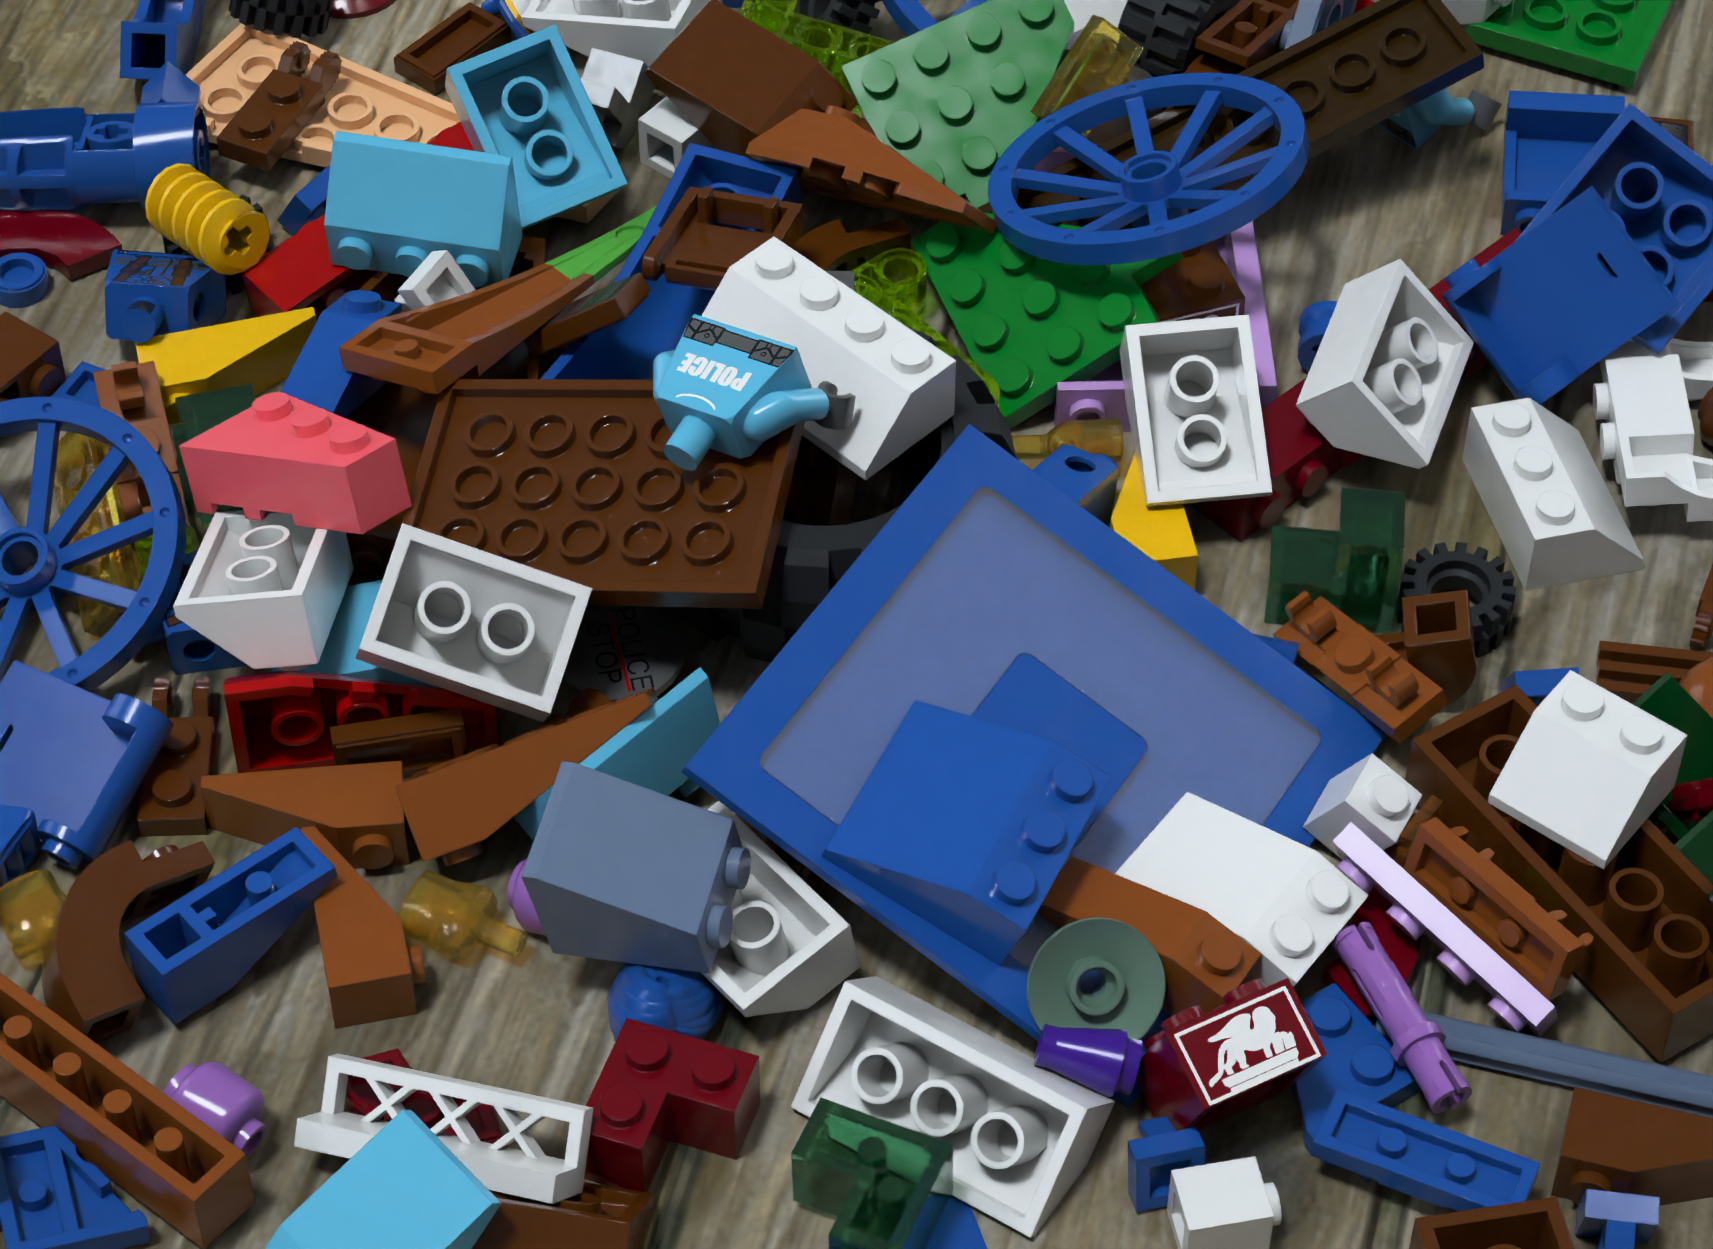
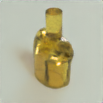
M1117 418L1067 420L1052 428L1045 435H1012L1018 460L1046 459L1061 445H1071L1091 454H1104L1115 463L1120 462L1123 455L1122 425Z
M47 869L31 871L0 887V926L4 930L16 960L20 965L26 967L42 964L49 933L66 898L53 873Z
M430 870L424 871L417 879L398 912L405 936L425 943L435 951L453 960L466 958L479 943L517 958L522 953L527 942L526 932L494 919L498 903L495 894L488 888L478 884L455 881Z

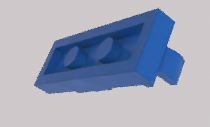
M1337 1088L1314 1137L1310 1155L1323 1160L1326 1166L1333 1169L1337 1165L1361 1174V1179L1369 1182L1374 1179L1381 1185L1456 1211L1528 1201L1541 1164Z

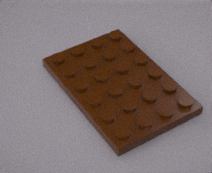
M458 379L439 393L410 492L412 506L405 510L402 523L590 587L592 591L587 605L762 609L805 422H798L764 441L751 456L739 459L709 449L697 468L689 471L672 463L664 454L663 447L672 436V433L666 425L658 404L654 401L653 380Z

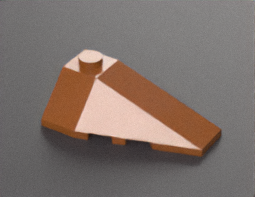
M829 105L825 113L801 108L748 144L746 154L752 158L797 170L801 188L809 193L993 233L995 230V220L882 140L858 125L860 117L846 109Z
M654 687L566 719L567 722L556 726L555 724L546 725L504 742L505 745L498 747L497 743L416 772L394 786L423 862L442 855L445 866H450L483 853L480 841L488 838L550 788L555 782L562 761L579 764L655 703L658 698Z

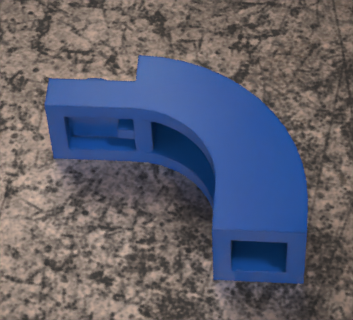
M139 0L137 11L132 21H121L120 78L151 79L166 61L183 74H187L192 69L200 40L205 0Z

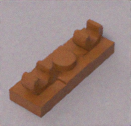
M135 360L111 365V369L93 372L100 407L131 424L146 438L166 464L175 480L182 499L186 520V536L192 537L154 361L136 364ZM130 462L116 480L124 522L152 511L143 479L136 467ZM153 535L129 544L130 549L152 545Z
M1304 590L1285 606L1290 621L1273 634L1274 638L1300 643L1296 663L1399 744L1449 704L1444 690L1322 596L1312 602L1310 594Z
M1436 817L1420 824L1403 869L1545 998L1550 1001L1563 994L1575 966L1580 965L1585 960L1594 937L1587 932L1577 938L1565 928L1564 923L1568 915L1563 910H1554L1549 913L1535 902L1536 899L1492 862L1495 852L1490 848L1477 853L1466 843L1469 830L1464 826L1449 829Z

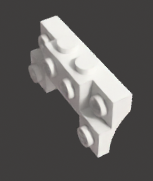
M1672 338L1660 354L1657 355L1630 339L1599 361L1603 383L1593 384L1595 420L1605 419L1606 423L1600 424L1602 460H1613L1616 483L1621 484L1625 507L1684 504L1687 522L1713 521V459L1693 455L1695 433L1688 401L1703 399L1713 387V342H1694Z

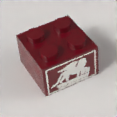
M1260 978L1254 979L1225 994L1222 997L1225 1002L1224 1006L1221 1005L1204 1014L1200 1005H1196L1171 1016L1161 1024L1164 1031L1159 1032L1143 1043L1147 1052L1141 1057L1136 1083L1154 1118L1167 1116L1176 1131L1197 1127L1198 1131L1288 1091L1327 1055L1289 978L1266 988Z

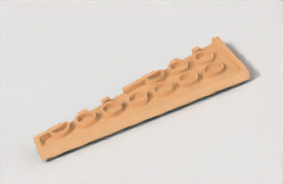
M241 23L185 74L200 86V103L203 106L206 117L209 142L217 144V136L273 69H278L281 55L287 48L289 49L293 41L308 44V48L311 50L308 69H306L305 74H302L301 77L304 79H309L313 63L326 50L291 37L286 33H283L282 36L274 35L272 30L266 29L262 32L255 30L254 24L245 26ZM340 57L342 60L341 73L336 83H333L332 88L326 94L325 103L280 158L328 167L331 163L332 144L336 131L428 144L442 130L453 127L460 120L452 103ZM619 190L555 217L588 224Z

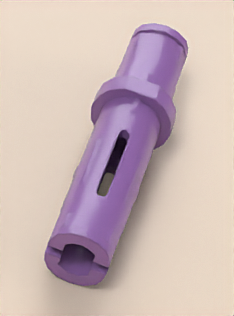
M1361 922L1358 928L1355 925H1351L1343 929L1334 938L1332 946L1337 954H1339L1343 963L1346 964L1357 982L1361 993L1392 1040L1393 1046L1390 1052L1399 1066L1409 1068L1433 1113H1443L1446 1106L1449 1111L1461 1106L1471 1096L1472 1088L1457 1069L1443 1046L1446 1039L1444 1032L1437 1022L1427 1020L1396 965L1391 961L1381 945L1370 922Z

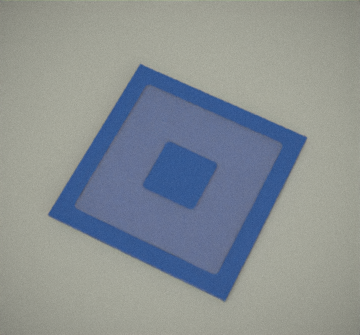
M968 424L685 765L681 773L1038 1041L1041 1030L1035 1023L1028 1006L1027 977L1037 951L1054 932L1059 930L1058 927L1037 912L1025 934L1002 963L997 965L821 856L915 700L1054 740L1112 776L1062 868L1073 856L1114 874L1186 792L1309 847L1315 837L1304 829L1303 825L1329 780L1366 756L1374 753L1386 733L971 424ZM1090 970L1084 973L1079 982L1080 990L1084 992L1095 990L1101 982L1100 971ZM1161 1008L1152 1027L1139 1040L1144 1043L1152 1036L1164 1031L1161 1024L1172 1015ZM1144 1044L1142 1049V1056L1147 1052ZM1135 1081L1129 1096L1114 1092L1112 1097L1126 1108H1129L1141 1091Z

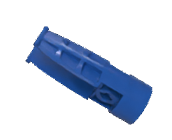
M200 102L139 103L135 113L86 114L84 108L81 107L0 112V210L82 211L83 204L140 202L141 207L145 210L148 189L155 177L166 167L177 163L189 164L210 178L208 129L203 106Z

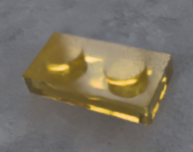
M1092 15L1030 112L1042 120L1060 108L1079 99L1121 85L1144 49L1105 18ZM1092 129L1080 135L1087 139Z

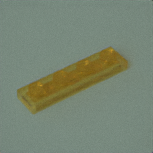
M67 432L59 440L53 488L59 517L108 454L109 448L107 444L94 438ZM116 481L68 545L125 522ZM131 544L71 569L72 573L137 591L140 586ZM77 597L84 631L99 638H102L118 621L117 614L125 612Z

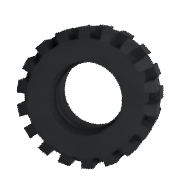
M1128 0L1117 27L1113 49L1133 66L1144 69L1152 77L1183 74L1198 56L1207 53L1195 48L1197 37L1240 0Z

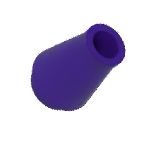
M1044 1024L1036 1048L1034 1065L1057 1072L1108 1098H1111L1114 1092L1129 1096L1137 1078L1143 1041L1127 1037L1128 1032L1125 1029L1071 1028Z

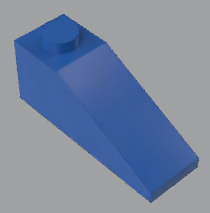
M354 290L345 293L321 312L280 392L346 418L388 381H378L371 376L343 369L338 347L378 319L402 313V304L381 300V296L373 291Z
M294 827L124 933L138 985L174 1025L232 989L337 876L336 867L297 827Z

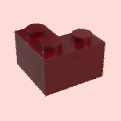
M626 1018L586 1103V1106L594 1109L584 1179L606 1186L647 1192L670 1141L736 1160L760 1106L759 1056Z

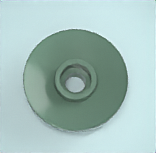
M1103 917L1077 920L1054 932L1041 945L1033 958L1026 986L1028 1006L1040 1030H1042L1044 1024L1071 1028L1125 1029L1128 1032L1127 1037L1137 1040L1141 1039L1156 1021L1163 1005L1166 988L1162 961L1151 942L1134 927L1116 919ZM1090 970L1100 971V985L1090 992L1081 991L1079 982L1082 975Z

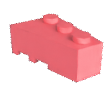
M280 391L258 397L253 401L252 407L179 445L197 512L214 514L219 509V505L243 508L246 519L262 521L268 516L267 511L292 514L296 526L364 534L412 506L395 438Z

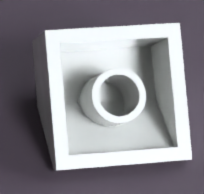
M1570 670L1534 710L1489 794L1488 803L1604 870L1675 787L1687 734Z

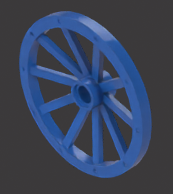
M1183 73L1152 77L1118 85L1079 99L1031 126L1015 139L996 162L988 182V197L994 220L1000 233L1016 248L1032 256L1075 265H1113L1140 262L1176 254L1204 245L1243 227L1265 213L1289 192L1303 173L1309 156V138L1302 111L1295 100L1283 90L1262 80L1226 73ZM1197 105L1170 152L1154 151L1146 111L1173 106ZM1220 106L1237 108L1254 114L1189 162ZM1129 116L1137 155L1121 163L1080 134L1112 120ZM1272 125L1281 134L1278 146L1216 167ZM1060 146L1112 182L1035 171L1033 168ZM1258 173L1236 191L1209 190ZM1020 188L1090 198L1088 200L1021 209L1017 205ZM1189 209H1200L1189 214ZM1102 216L1078 230L1049 225ZM1129 223L1133 227L1131 229L1118 230Z
M37 396L0 402V438L30 431H37L26 527L19 526L0 491V609L6 606L0 620V683L28 613L32 610L37 611L59 664V668L47 674L90 692L120 671L141 650L159 626L174 598L181 578L186 550V520L182 499L173 476L158 453L142 434L114 413L93 404L61 397ZM60 431L88 436L112 447L49 531ZM131 462L143 479L152 511L68 545ZM153 535L148 566L137 591L70 572V569ZM35 564V566L29 572L23 574L27 568ZM65 594L125 611L115 625L95 645L80 656H78L57 605Z

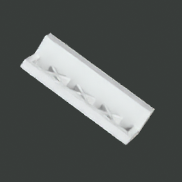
M334 1054L328 1056L321 1112L297 1118L294 1147L350 1159L390 1122L381 1120L384 1115L388 1113L393 1119L401 1110H406L401 1103L417 1090L427 1091L445 1116L444 1119L430 1130L488 1190L553 1204L580 1194L583 1191L594 1108L353 1056ZM348 1075L366 1078L382 1103L366 1116L344 1112ZM389 1083L404 1087L395 1093ZM452 1097L467 1101L458 1107ZM481 1103L494 1106L509 1129V1132L494 1144L480 1141L465 1118L469 1112ZM517 1111L532 1115L523 1121ZM545 1117L570 1122L565 1160L546 1156L529 1131ZM452 1126L457 1136L445 1134L443 1132H445ZM516 1140L522 1150L507 1146Z

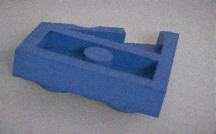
M1336 983L1301 1001L1327 1052V1055L1291 1087L1294 1101L1299 1103L1304 1125L1302 1135L1304 1146L1310 1154L1314 1137L1337 1088L1391 1108L1418 1094L1419 1085L1409 1068L1399 1066L1390 1052L1392 1045L1376 1030L1375 1026Z
M56 1125L0 1137V1224L6 1249H122L150 1242L147 1217L139 1209L132 1212L112 1192L111 1181L93 1163H88L78 1156L76 1146Z

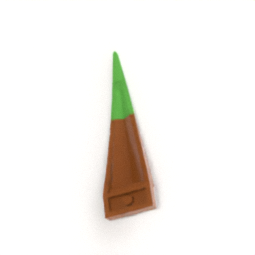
M657 205L593 241L520 274L461 296L378 319L338 347L343 369L371 376L378 381H389L415 388L427 394H439L458 379H471L480 376L626 259L640 239Z

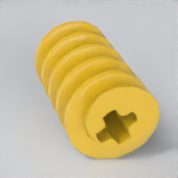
M177 163L166 167L155 177L148 189L145 210L146 218L151 227L216 272L226 275L245 272L256 265L265 253L270 234L269 223L264 213L256 212L254 207L248 202L240 199L237 195L225 189L205 174L200 173L191 165Z

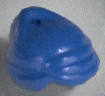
M625 963L618 970L617 977L607 996L609 1023L614 1041L616 1042L626 1018L704 1040L717 1021L721 1010L722 993L701 972Z

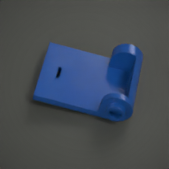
M1593 186L1480 267L1474 258L1460 266L1443 279L1450 290L1441 295V298L1515 399L1531 398L1538 404L1548 400L1575 380L1580 374L1679 305L1678 301ZM1600 254L1603 256V258L1606 260V262L1609 264V266L1611 267V269L1614 271V273H1615L1616 275H1614V274L1610 271V269L1607 267V265H1606V264L1604 263V261L1602 260Z
M14 659L0 683V805L28 808L35 813L38 826L36 834L40 837L41 844H43L41 851L49 858L71 869H77L81 861L90 864L102 853L172 731L174 724L164 714L134 697L116 693L112 701Z

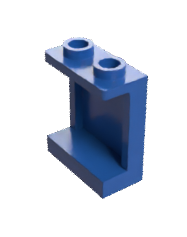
M1509 90L1504 125L1500 235H1505L1514 228L1521 233L1625 109V96Z

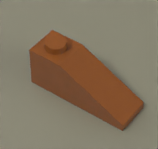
M402 761L201 776L202 796L208 828L267 845L294 827L301 831L303 827L315 826L354 869H380L386 866L409 864L408 821L394 787L404 781Z
M315 826L301 828V832L336 867L337 876L313 901L335 1029L417 1014L414 987L426 985L420 944L406 946L401 918Z
M1073 856L1058 873L1037 911L1059 929L1077 920L1103 917L1122 921L1141 932L1154 946L1162 961L1166 985L1162 1008L1172 1016L1196 1005H1200L1204 1014L1221 1005L1224 1006L1225 1002L1222 997L1241 984L1261 955L1259 951L1208 912Z

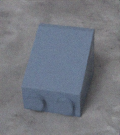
M562 761L521 877L553 953L710 973L718 947L725 948L730 940L733 925L731 906L736 890H743L747 885L751 869V856L749 849L742 846L734 819L574 762Z

